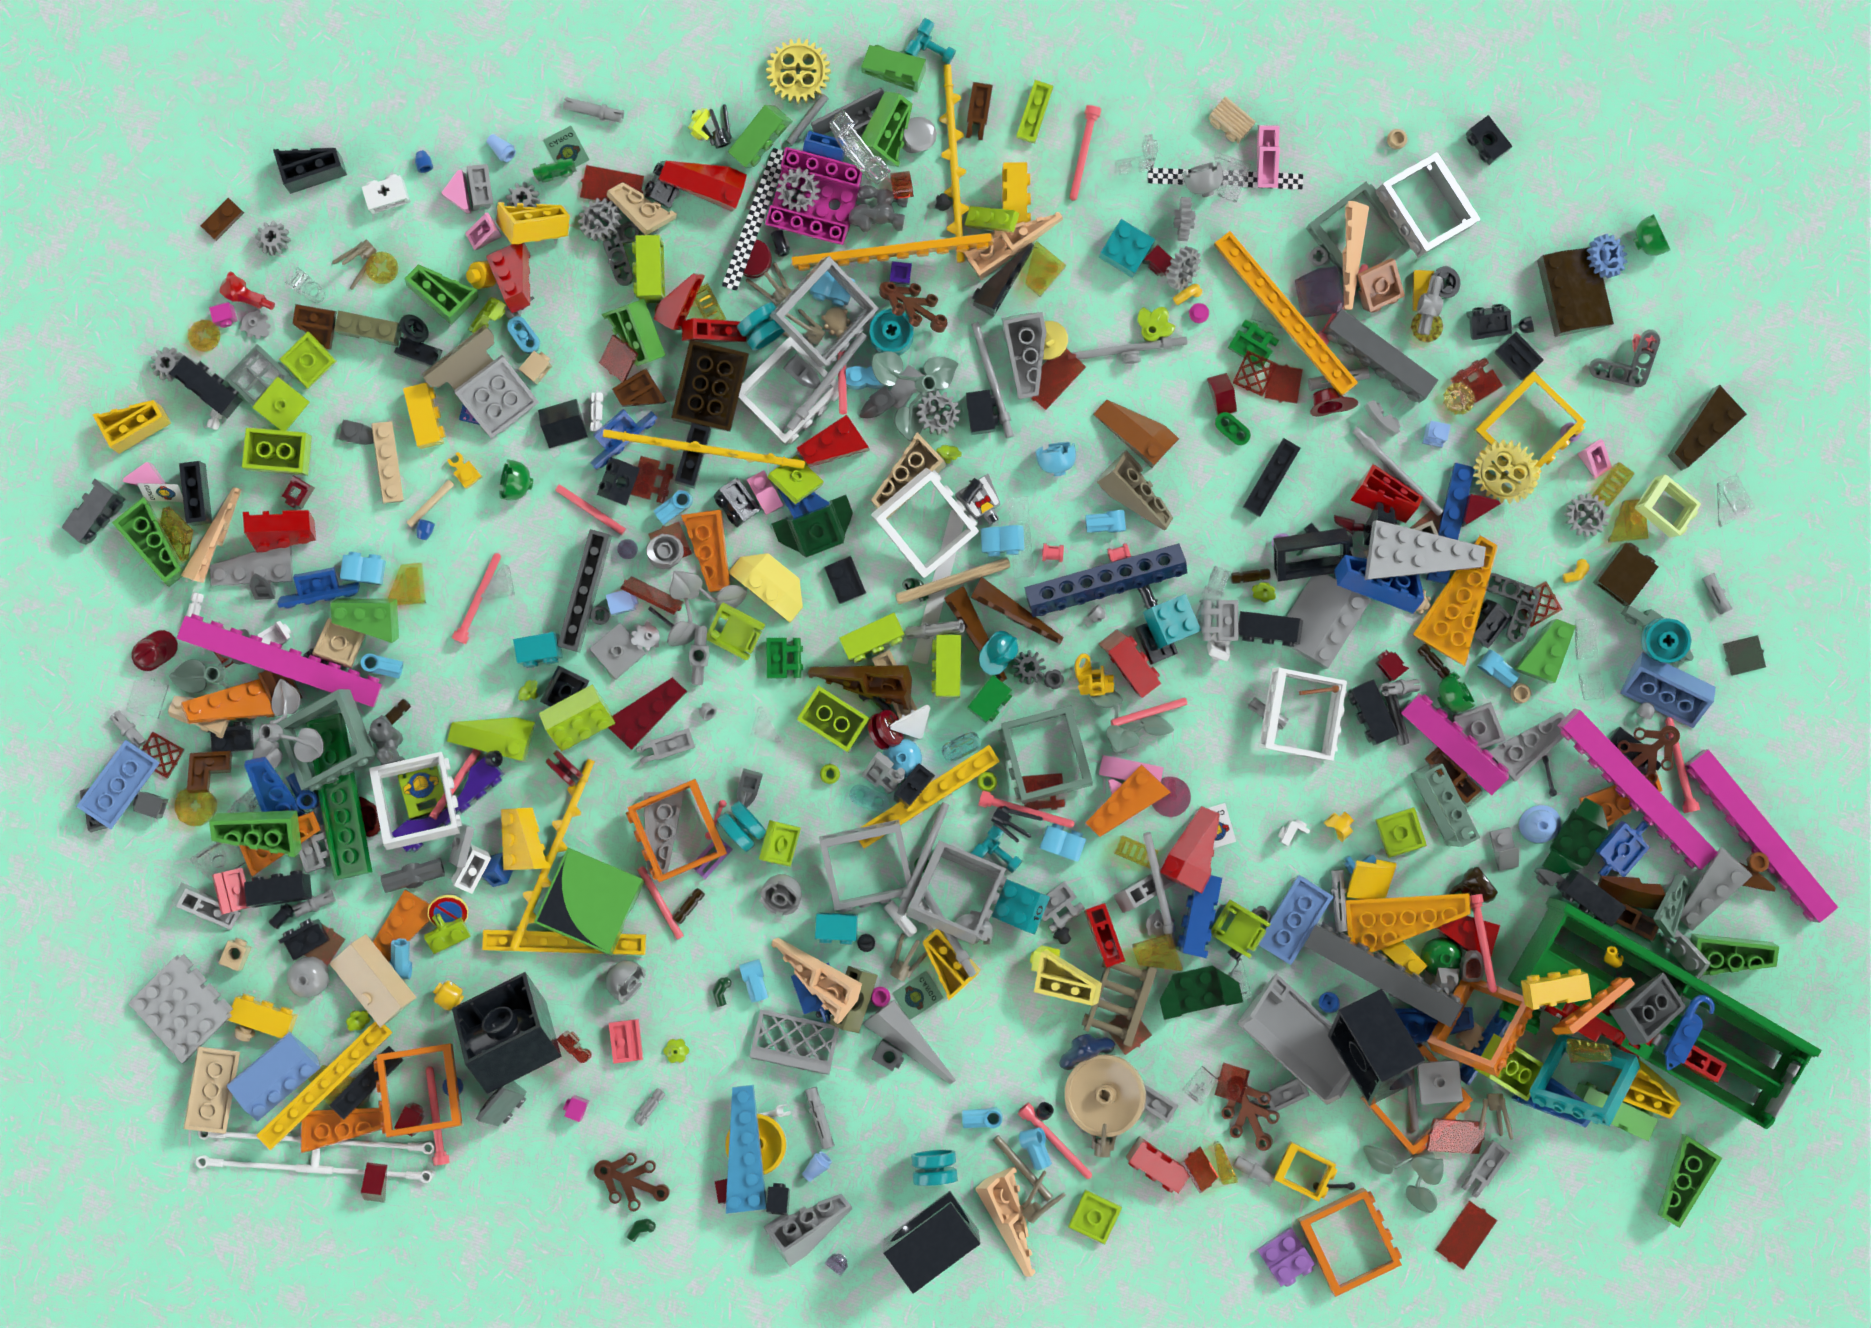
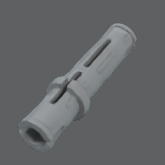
M568 97L564 99L563 110L599 117V120L603 121L607 119L619 123L623 122L624 110L609 108L605 104L601 106Z
M1368 367L1348 370L1351 375H1356L1354 376L1356 381L1370 379ZM1324 376L1308 378L1310 391L1326 387L1333 388V386L1329 382L1321 383V381L1327 380Z
M962 620L936 624L923 623L921 626L906 627L905 635H910L907 636L908 640L915 638L929 639L931 636L963 633L965 626Z
M1332 870L1333 888L1331 893L1334 896L1335 932L1348 931L1345 902L1347 888H1345L1344 870ZM1339 903H1340V907H1341V920H1340Z
M816 1086L804 1091L810 1106L808 1108L809 1113H812L822 1149H828L835 1146L824 1113L825 1106L821 1103Z

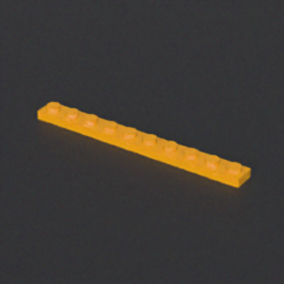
M1229 231L1214 243L1217 250L1342 397L1358 384L1356 379L1233 233Z
M991 233L796 256L792 257V265L799 271L810 270V267H815L822 258L828 256L838 266H848L850 262L866 264L869 263V260L877 259L880 262L888 261L890 257L907 259L909 255L915 254L918 257H924L932 252H937V254H947L949 250L966 252L969 248L973 247L983 250L993 245V237Z

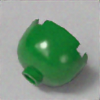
M1654 214L1646 217L1637 225L1635 231L1637 238L1633 240L1638 250L1643 249L1646 254L1651 256H1658L1671 250Z
M507 459L508 464H504L500 485L504 488L503 491L499 490V496L504 500H519L526 495L527 490L532 489L533 478H530V471L524 464Z
M1454 671L1444 677L1439 683L1438 692L1440 696L1437 697V700L1442 708L1447 707L1455 713L1465 712L1475 706L1473 703L1475 701L1466 684L1457 680L1461 677Z
M1437 937L1426 942L1420 956L1421 960L1427 965L1425 970L1435 977L1438 968L1459 970L1461 958H1463L1462 951L1457 943L1444 937Z

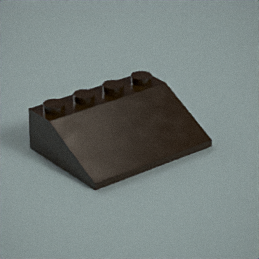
M1589 248L1545 254L1537 260L1555 337L1614 324L1604 279L1600 277V272L1594 273L1595 267H1590L1589 265L1592 262L1587 260V257L1590 256V253L1587 252Z
M690 340L671 416L672 420L683 424L691 425V423H695L711 429L731 432L749 353Z

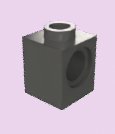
M139 792L133 801V806H135L133 811L153 818H162L169 799L149 792Z
M881 1040L872 1056V1060L892 1072L895 1067L899 1069L904 1058L901 1057L903 1055L901 1050L884 1040ZM887 1051H891L895 1055V1059L891 1062H887L883 1058L884 1053Z

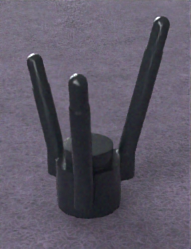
M723 104L725 131L724 128L719 127L714 111L710 109L709 112L715 127V131L712 132L713 136L705 124L702 129L709 136L711 146L715 145L716 149L731 144L730 139H732L727 106Z
M1006 806L1003 809L998 807L991 819L994 822V826L1000 828L1017 843L1019 839L1006 828L1007 826L1028 838H1031V834L1010 822L1012 816L1009 814L1039 821L1043 820L1040 816L1013 810Z

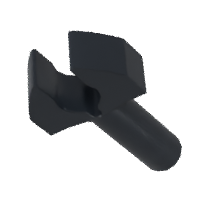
M858 694L862 701L872 700L882 710L891 709L879 697L869 698Z

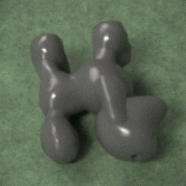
M864 185L859 188L858 194L861 198L870 199L874 197L877 199V205L873 208L866 204L855 206L849 214L850 224L859 226L863 232H868L871 224L891 223L894 229L898 231L903 230L905 215L894 213L892 203L897 202L899 206L907 207L909 191L895 192L884 188L878 190L871 185Z
M381 715L371 723L368 734L371 741L379 749L376 754L381 765L405 760L404 757L399 756L397 751L398 745L403 741L402 734L392 726L386 716Z

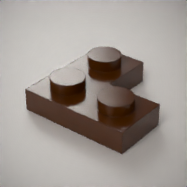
M231 751L190 753L187 792H209L211 774L231 773Z

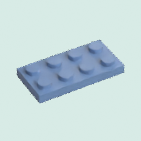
M125 739L76 807L109 829H112L160 762Z
M1298 875L1270 919V927H1265L1267 932L1259 946L1292 965L1310 936L1315 924L1318 923L1334 896Z

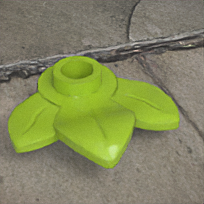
M1145 307L1140 309L1137 321L1142 327L1141 334L1146 341L1152 342L1160 337H1169L1174 332L1176 326L1168 322L1169 313L1165 307H1158L1152 312ZM1148 329L1154 330L1155 333L1149 332Z

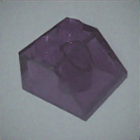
M1337 266L1319 268L1295 280L1300 313L1303 318L1335 314L1343 308L1344 300Z

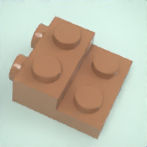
M1390 258L1357 274L1361 288L1358 293L1364 310L1377 312L1381 310V307L1387 304H1394L1398 302V299L1405 296L1395 259Z

